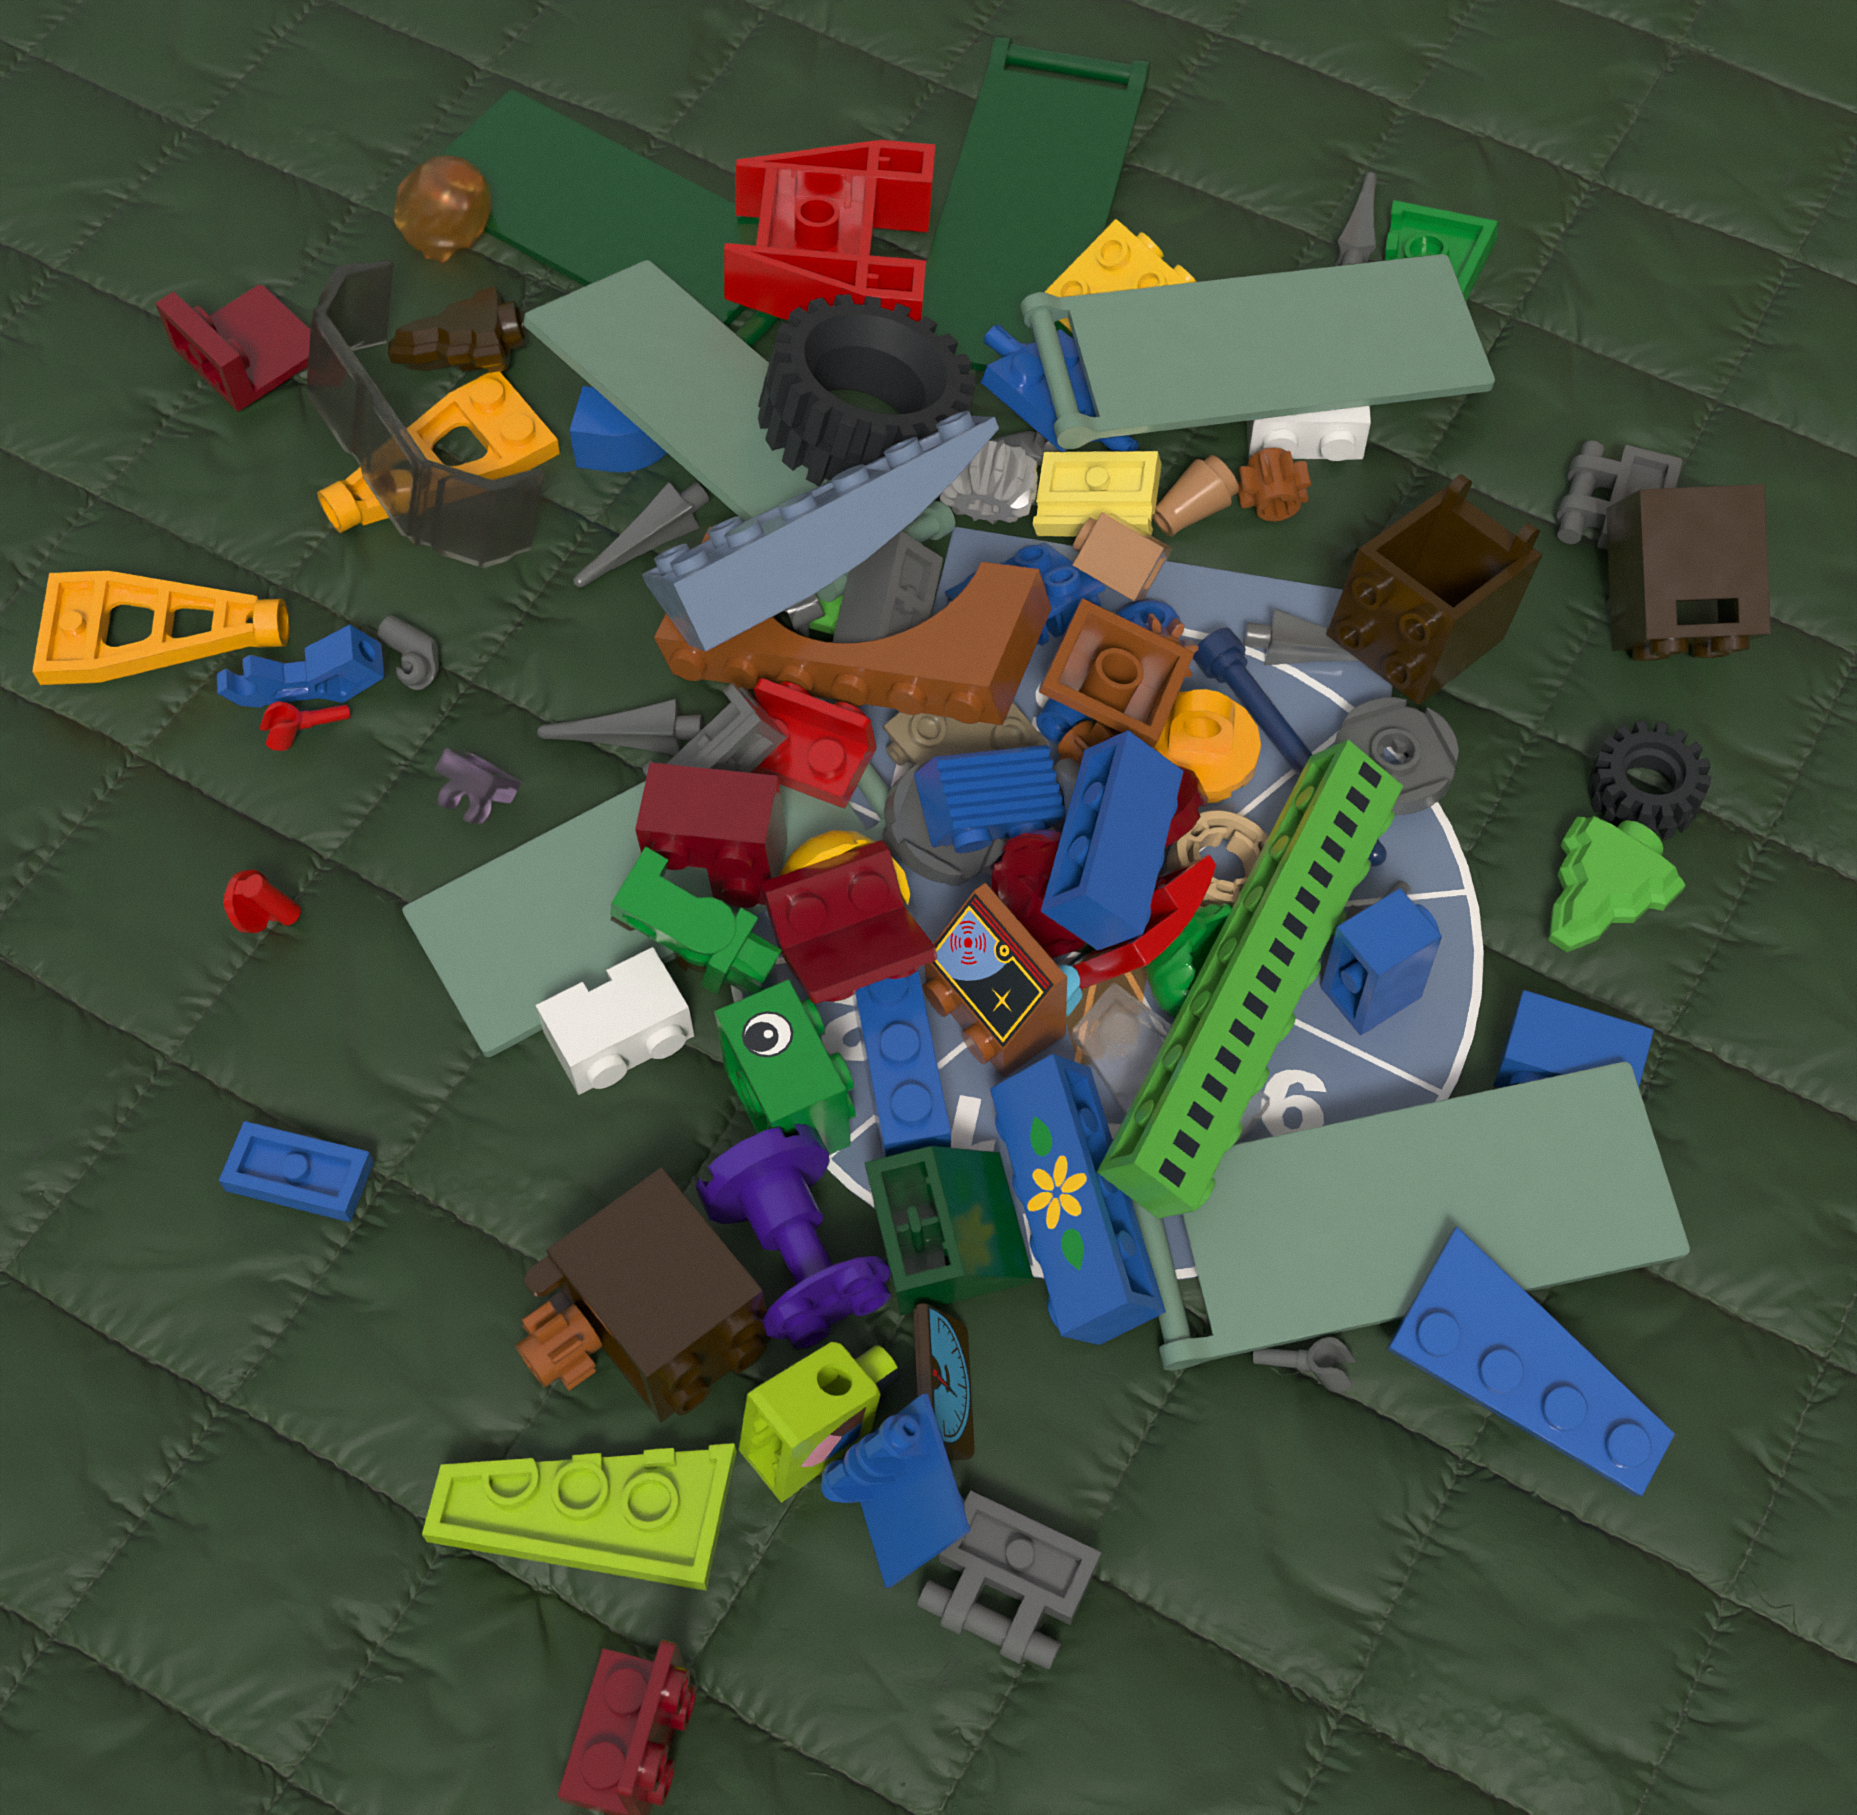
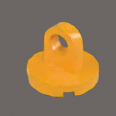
M1203 689L1178 692L1160 738L1153 749L1176 766L1193 770L1208 797L1207 803H1218L1232 797L1233 791L1239 789L1243 784L1245 787L1254 777L1260 757L1261 742L1258 726L1244 707L1220 692Z

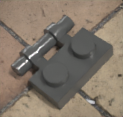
M1597 441L1584 442L1580 454L1571 461L1568 472V480L1571 484L1569 494L1564 496L1559 504L1557 520L1560 523L1558 530L1559 540L1567 544H1576L1581 540L1583 529L1590 526L1602 529L1597 548L1608 550L1606 508L1640 489L1676 488L1683 459L1625 444L1619 462L1603 458L1605 448L1601 443ZM1598 487L1612 489L1610 500L1605 501L1592 497L1594 489Z
M970 1490L964 1502V1507L971 1531L939 1554V1563L962 1573L955 1590L952 1591L936 1582L928 1580L917 1606L942 1618L940 1626L958 1635L967 1630L1002 1647L1000 1655L1018 1664H1021L1025 1658L1050 1670L1062 1643L1037 1632L1038 1624L1043 1614L1046 1613L1071 1625L1099 1564L1102 1552ZM984 1585L1022 1602L1014 1620L977 1603Z

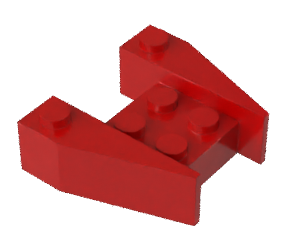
M874 140L737 159L736 216L757 217L760 219L756 246L725 243L724 299L788 320L790 313L796 308L800 307L807 312L810 301L823 297L831 307L834 304L836 295H851L854 304L863 305L866 296L881 298V308L894 311L896 303L911 308L909 318L919 322L922 316L926 260L871 256L873 228L928 232L935 144Z

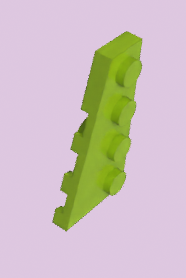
M735 1443L709 1445V1450L675 1452L674 1448L644 1450L642 1455L602 1457L601 1453L572 1455V1460L535 1462L533 1458L443 1464L440 1465L422 1535L429 1543L707 1591L736 1457Z

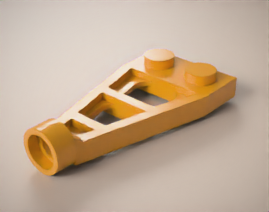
M500 371L488 372L448 393L348 478L337 481L318 491L317 495L331 524L339 533H343L360 523L364 526L511 481L559 455L558 439ZM460 426L468 427L487 450L486 455L478 460L459 466L444 465L432 451L434 445L452 429ZM410 458H416L431 476L425 482L393 491L384 479L393 469Z
M113 571L49 573L32 672L40 685L101 683L246 647H285L288 644L290 635L289 613L283 599L259 600L254 595ZM119 605H131L154 611L151 635L139 642L118 647L107 646L106 641L111 609ZM182 608L213 611L211 631L188 637L172 638L175 611ZM248 618H253V623H247Z

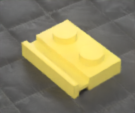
M1158 451L1044 452L1036 499L1038 509L1037 515L1033 518V526L1037 536H1078L1086 521L1090 517L1098 520L1102 512L1113 513L1152 536L1151 522L1152 515L1155 514L1162 465Z

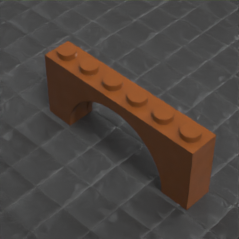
M706 533L702 543L710 539L708 533ZM981 562L971 581L949 605L923 623L887 638L860 643L823 642L798 635L778 623L773 617H770L705 652L689 646L669 616L665 614L654 639L673 675H678L689 681L704 679L724 683L733 682L738 688L743 687L745 689L754 688L760 678L777 684L787 681L802 687L811 696L840 700L853 706L866 704L896 709L909 715L924 713L954 718L966 724L983 722L1003 726L1052 608L1039 569Z

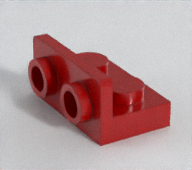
M760 678L754 688L757 702L785 734L787 739L751 773L778 776L779 784L845 809L877 749L871 720L860 709L845 702L831 704L812 697L805 689L794 683L783 681L777 684Z

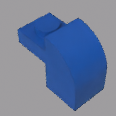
M582 387L569 430L576 467L608 472H630L650 466L667 454L664 449L594 387Z

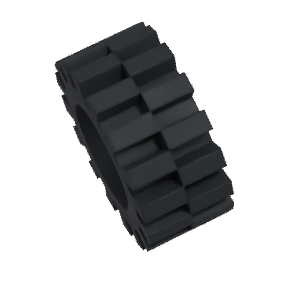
M1638 721L1635 722L1631 732L1624 725L1616 729L1613 738L1609 735L1603 742L1589 776L1591 778L1587 786L1588 795H1594L1590 805L1595 813L1606 809L1602 820L1612 825L1617 821L1620 823L1628 820L1639 822L1647 826L1654 833L1658 830L1663 841L1672 838L1676 829L1682 833L1689 827L1692 819H1695L1710 787L1712 776H1707L1711 765L1708 758L1699 759L1703 748L1697 741L1688 747L1684 744L1688 735L1685 731L1678 728L1673 737L1665 734L1668 726L1667 723L1657 721L1654 730L1648 731L1647 722ZM1633 768L1653 770L1667 779L1672 786V791L1662 795L1643 792L1630 783L1626 777V772Z

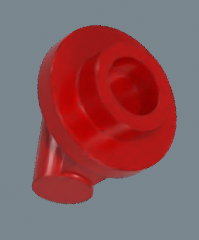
M242 870L234 874L224 894L225 912L232 925L242 933L261 932L267 927L268 921H279L281 924L288 926L295 923L301 914V907L273 886L266 876L257 870Z

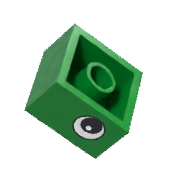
M788 979L716 1010L715 1017L724 1070L756 1134L780 1126L787 1138L797 1135V1129L794 1124H807L817 1129L829 1155L851 1146L849 1120L856 1118V1112L848 1092L854 1089L853 1080L840 1053L836 1052L828 1055L819 1037L825 1035V1028L815 1004L809 998L800 1001Z

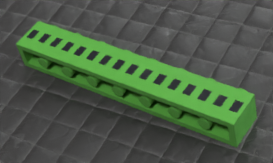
M1349 739L1309 757L1097 1171L1098 1174L1157 1219L1196 1211L1212 1194L1215 1187L1213 1175L1224 1153L1235 1144L1242 1132L1243 1125L1240 1120L1251 1097L1261 1090L1268 1079L1269 1068L1267 1065L1277 1044L1288 1035L1295 1023L1296 1016L1293 1011L1303 991L1313 983L1320 972L1321 962L1319 958L1329 938L1335 934L1337 926L1345 921L1346 911L1344 907L1354 887L1365 878L1370 869L1371 862L1368 858L1377 839L1388 830L1394 820L1395 813L1392 809L1403 785Z

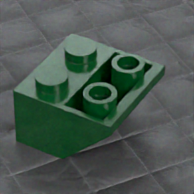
M929 1146L864 1162L901 1315L913 1313V1309H917V1304H929L937 1307L1034 1282L1000 1152Z

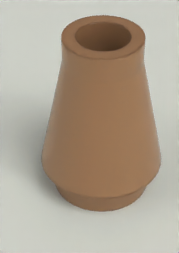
M1210 455L1204 460L1195 459L1163 499L1156 504L1155 514L1152 515V518L1166 535L1172 537L1181 529L1231 506V497L1239 492L1237 480L1227 465L1218 457Z

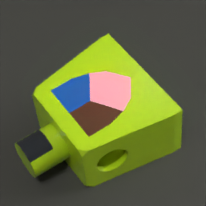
M830 1342L747 1394L739 1451L781 1503L820 1474L831 1462L844 1455L850 1447L858 1443L872 1430L880 1393L900 1379V1373L894 1360L886 1350L878 1345L873 1346L854 1360L842 1344Z

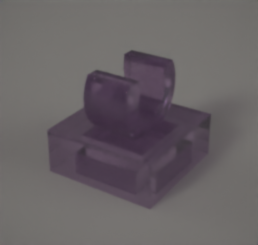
M449 748L444 749L434 769L452 780L446 783L440 790L438 805L443 808L455 809L462 795L467 793L470 805L465 812L463 820L468 823H483L490 814L491 800L511 804L522 783L473 753Z

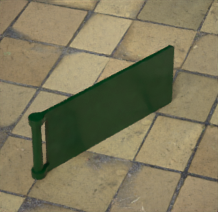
M995 36L989 65L926 262L921 319L926 316L937 323L935 335L941 337L949 333L958 342L955 355L967 354L972 364L970 369L985 372L987 365L1002 358L991 347L984 344L987 332L993 326H997V324L1002 325L1020 343L1036 342L1032 328L1024 323L1020 307L1022 301L1033 293L1045 292L1107 228L1140 104L1147 88L1150 61L1134 59L1133 63L1130 64L1013 44L1012 38ZM1010 65L1015 67L1128 85L1127 90L1087 84L1082 82L1016 72L1007 69ZM1059 321L1054 322L1056 331L1061 329L1068 336L1074 338L1073 334Z
M509 90L410 182L412 191L417 196L584 286H588L647 260L656 265L727 327L746 308V306L724 299L725 243L756 246L760 218L736 216V204L515 90ZM757 310L735 334L752 348L780 318Z

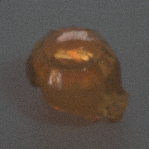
M449 155L432 157L418 165L415 171L410 172L398 186L396 203L394 205L395 225L403 233L408 244H412L415 250H420L424 258H431L445 263L457 250L470 248L477 237L483 232L491 213L490 185L479 168L464 158Z

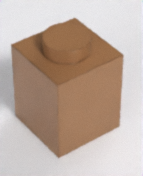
M1102 512L1098 520L1090 517L1076 537L1073 549L1078 551L1079 554L1073 566L1131 600L1140 601L1145 599L1173 548L1115 514Z

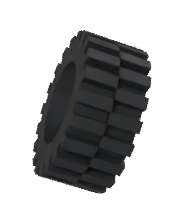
M836 295L834 304L831 307L822 297L810 301L807 312L800 307L796 308L790 313L788 322H782L777 332L758 407H760L758 415L760 429H768L765 441L772 451L785 448L782 462L792 471L801 465L809 469L806 480L821 486L824 479L831 481L834 476L858 465H867L884 457V451L899 442L917 437L919 441L938 432L936 428L937 423L956 413L969 411L974 398L972 395L976 386L975 375H968L972 364L967 354L955 355L958 342L949 333L941 337L935 335L937 323L926 316L919 322L909 318L911 310L909 307L896 303L894 311L881 308V298L866 296L863 305L854 304L851 295ZM847 389L873 395L891 405L900 414H881L857 408L831 394L829 390Z

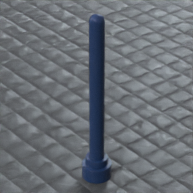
M1221 628L1212 632L1198 644L1199 650L1194 653L1193 660L1207 678H1215L1219 683L1226 682L1298 777H1300L1309 757L1313 754L1246 669L1248 663L1244 656L1246 647L1232 629ZM1377 839L1368 858L1371 862V867L1380 866L1387 857L1386 849L1379 839Z

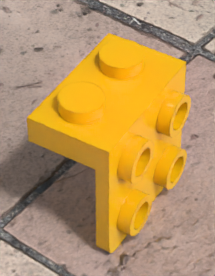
M1115 219L1045 293L1056 297H1069L1197 281L1182 266L1177 264L1172 269L1161 259L1164 256L1163 252L1146 234L1140 232L1135 236ZM1068 318L1058 320L1072 333Z

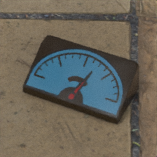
M917 1304V1309H913L917 1398L922 1394H928L936 1422L943 1435V1444L948 1460L971 1459L975 1453L967 1328L961 1321L929 1304Z

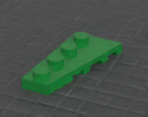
M1393 200L1385 261L1440 254L1447 255L1466 302L1498 238V221Z

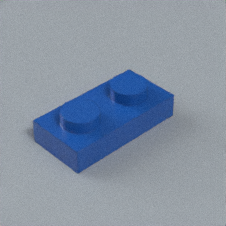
M244 1121L219 1182L226 1192L351 1222L374 1161L368 1151Z

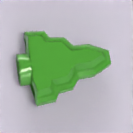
M1595 816L1589 818L1577 817L1561 844L1567 857L1557 875L1564 891L1551 910L1548 940L1568 953L1597 941L1612 923H1634L1649 908L1663 911L1684 890L1686 884L1679 877L1676 867L1662 856L1664 847L1659 837L1647 826L1635 821H1623L1616 827Z

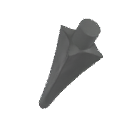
M1372 171L1365 175L1357 203L1338 239L1340 251L1333 267L1371 262V253L1376 248L1374 198L1377 176Z
M668 482L618 538L574 577V585L578 588L584 587L622 564L664 543L699 529L693 513L710 501L706 491L699 483L695 482L679 494L671 483Z
M1277 609L1273 611L1270 625L1247 622L1245 626L1243 645L1266 649L1264 666L1302 662L1359 661L1326 635L1328 628Z
M672 699L601 717L541 725L538 727L537 734L542 739L603 743L676 755L681 750V740L693 739L705 725L703 715H679L677 701Z

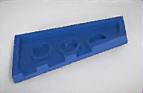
M1458 1227L1452 1229L1386 1350L1633 1496H1643L1675 1433Z

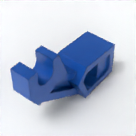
M348 625L305 647L306 661L283 664L253 655L243 658L244 676L236 675L228 669L217 673L218 694L239 706L258 708L278 701L294 702L316 698L344 703L384 678L382 646L377 640L352 625Z

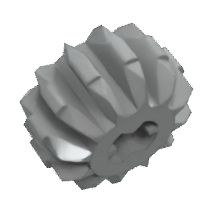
M1004 440L999 442L988 441L961 474L940 494V501L952 507V511L957 515L966 514L971 516L973 521L982 519L992 524L997 523L998 520L1008 523L1016 522L1018 517L1029 514L1031 504L1035 501L1038 486L1037 461L1031 456L1025 455L1023 448L1005 445Z

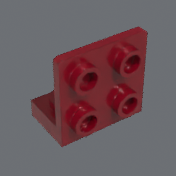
M263 285L255 286L210 316L198 305L191 308L174 291L155 303L173 350L237 412L327 353L324 342Z
M882 840L759 883L777 946L782 950L781 955L814 1004L823 1001L836 1002L847 999L854 995L859 988L887 978L900 979L908 977L917 972L920 966L938 959L935 945L904 906L890 849Z
M661 1640L655 1662L602 1649L558 1792V1798L561 1802L609 1815H650L653 1804L664 1806L670 1792L675 1771V1760L667 1758L674 1729L681 1731L687 1729L697 1693V1687L689 1684L690 1669L686 1668L677 1643Z

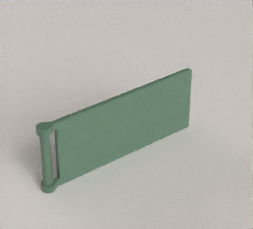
M1445 254L1069 297H1056L1045 292H1037L1027 296L1020 305L1024 323L1033 330L1056 413L1057 421L1054 424L1058 445L1065 449L1079 448L1100 438L1487 392L1492 390L1495 382L1493 372L1449 257ZM1060 319H1069L1096 417H1090L1079 412L1054 322Z
M651 261L640 262L525 313L523 325L744 521L781 505L797 495L819 487L806 480L809 469L801 465L793 471L782 462L785 448L772 451L765 441L768 429H760L758 421L760 407H758L769 363ZM824 479L821 486L830 482V480ZM933 501L902 532L919 543L929 538L931 540H938L954 530L955 517L952 510L943 502ZM849 571L816 593L818 598L825 602H831L844 595Z
M815 697L831 704L836 703L834 699ZM869 762L857 785L880 818V821L868 830L849 802L846 808L843 809L779 784L788 838L783 867L791 853L809 838L831 830L856 831L876 841H883L882 834L886 826L884 807L890 790L871 762ZM646 781L403 907L402 911L407 922L485 1057H492L543 1030L536 1009L537 1004L581 982L584 983L589 992L610 981L607 969L652 947L663 964L675 959L673 951L637 930L628 931L610 921L612 917L610 915L611 902L641 855L635 827ZM686 867L682 870H666L663 878L695 897H713L707 869ZM725 903L731 909L734 917H736L741 908ZM757 904L751 908H743L753 915L767 910L766 905Z
M1628 1062L1615 1063L1233 1145L1224 1153L1213 1175L1215 1187L1208 1200L1196 1211L1182 1214L1212 1336L1191 1337L1163 1219H1157L1131 1199L1166 1311L1158 1316L1165 1345L1159 1348L1163 1369L1168 1371L1192 1367L1206 1361L1403 1319L1448 1236L1455 1227H1458L1526 1292L1683 1259L1690 1252L1686 1233L1632 1066Z

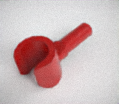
M278 701L272 703L266 709L259 729L261 731L270 730L266 740L268 748L284 751L292 747L298 730L350 719V712L347 704L313 711H299L291 704Z

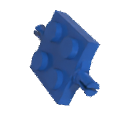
M997 324V326H993L987 332L984 344L991 347L1002 358L987 365L981 383L1059 451L1063 453L1069 450L1060 447L1056 439L1054 424L1057 421L1036 342L1020 343L1002 325ZM1060 329L1057 331L1079 412L1090 417H1096L1075 340ZM1129 435L1100 438L1091 441L1102 442L1112 452L1136 451L1139 446V442Z

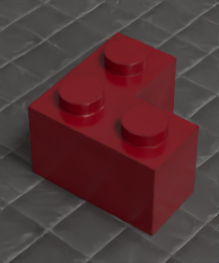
M649 763L635 827L641 853L646 846L668 859L667 870H682L686 867L707 869L713 898L723 900L731 906L751 908L757 904L765 905L759 883L780 875L783 869L788 842L778 776Z

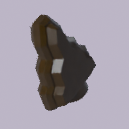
M494 286L477 291L470 299L450 304L439 315L412 321L396 329L395 337L388 343V355L391 363L405 365L410 370L429 371L453 366L461 371L486 368L490 373L508 370L510 350L526 347L527 337L517 302L505 303L504 297Z

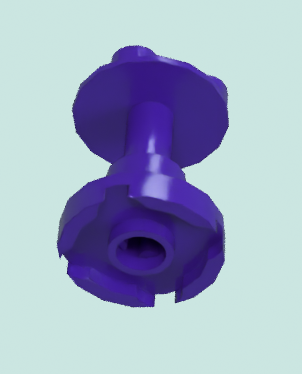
M794 1124L797 1129V1135L786 1138L779 1126L762 1131L739 1142L718 1156L708 1166L713 1180L708 1182L702 1181L699 1178L695 1187L698 1198L710 1220L719 1224L749 1221L763 1249H779L796 1286L785 1292L769 1308L762 1321L767 1336L776 1339L789 1338L793 1348L801 1350L821 1342L830 1334V1325L846 1318L850 1314L854 1313L855 1316H863L876 1311L888 1302L891 1294L886 1286V1282L890 1278V1267L886 1260L877 1256L857 1257L833 1265L816 1232V1229L823 1221V1214L810 1191V1188L823 1176L830 1164L829 1152L817 1129L807 1124Z

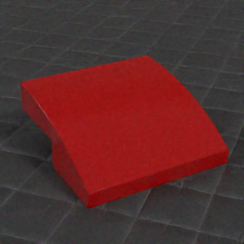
M1210 854L1157 877L1150 905L1151 916L1142 935L1101 950L1094 949L1072 965L1079 974L1081 989L1144 967L1165 951L1191 921L1205 897L1216 868V864Z

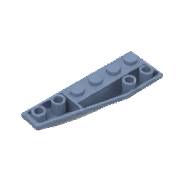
M962 411L949 416L936 424L938 432L919 441L917 437L899 442L885 450L884 457L867 465L863 464L847 469L834 476L830 482L809 492L797 495L781 505L744 522L740 516L713 526L707 531L710 539L692 549H689L688 544H681L664 551L654 558L657 567L642 574V577L688 645L706 652L814 595L869 558L913 522L961 474L999 429L995 417L971 416L969 411Z

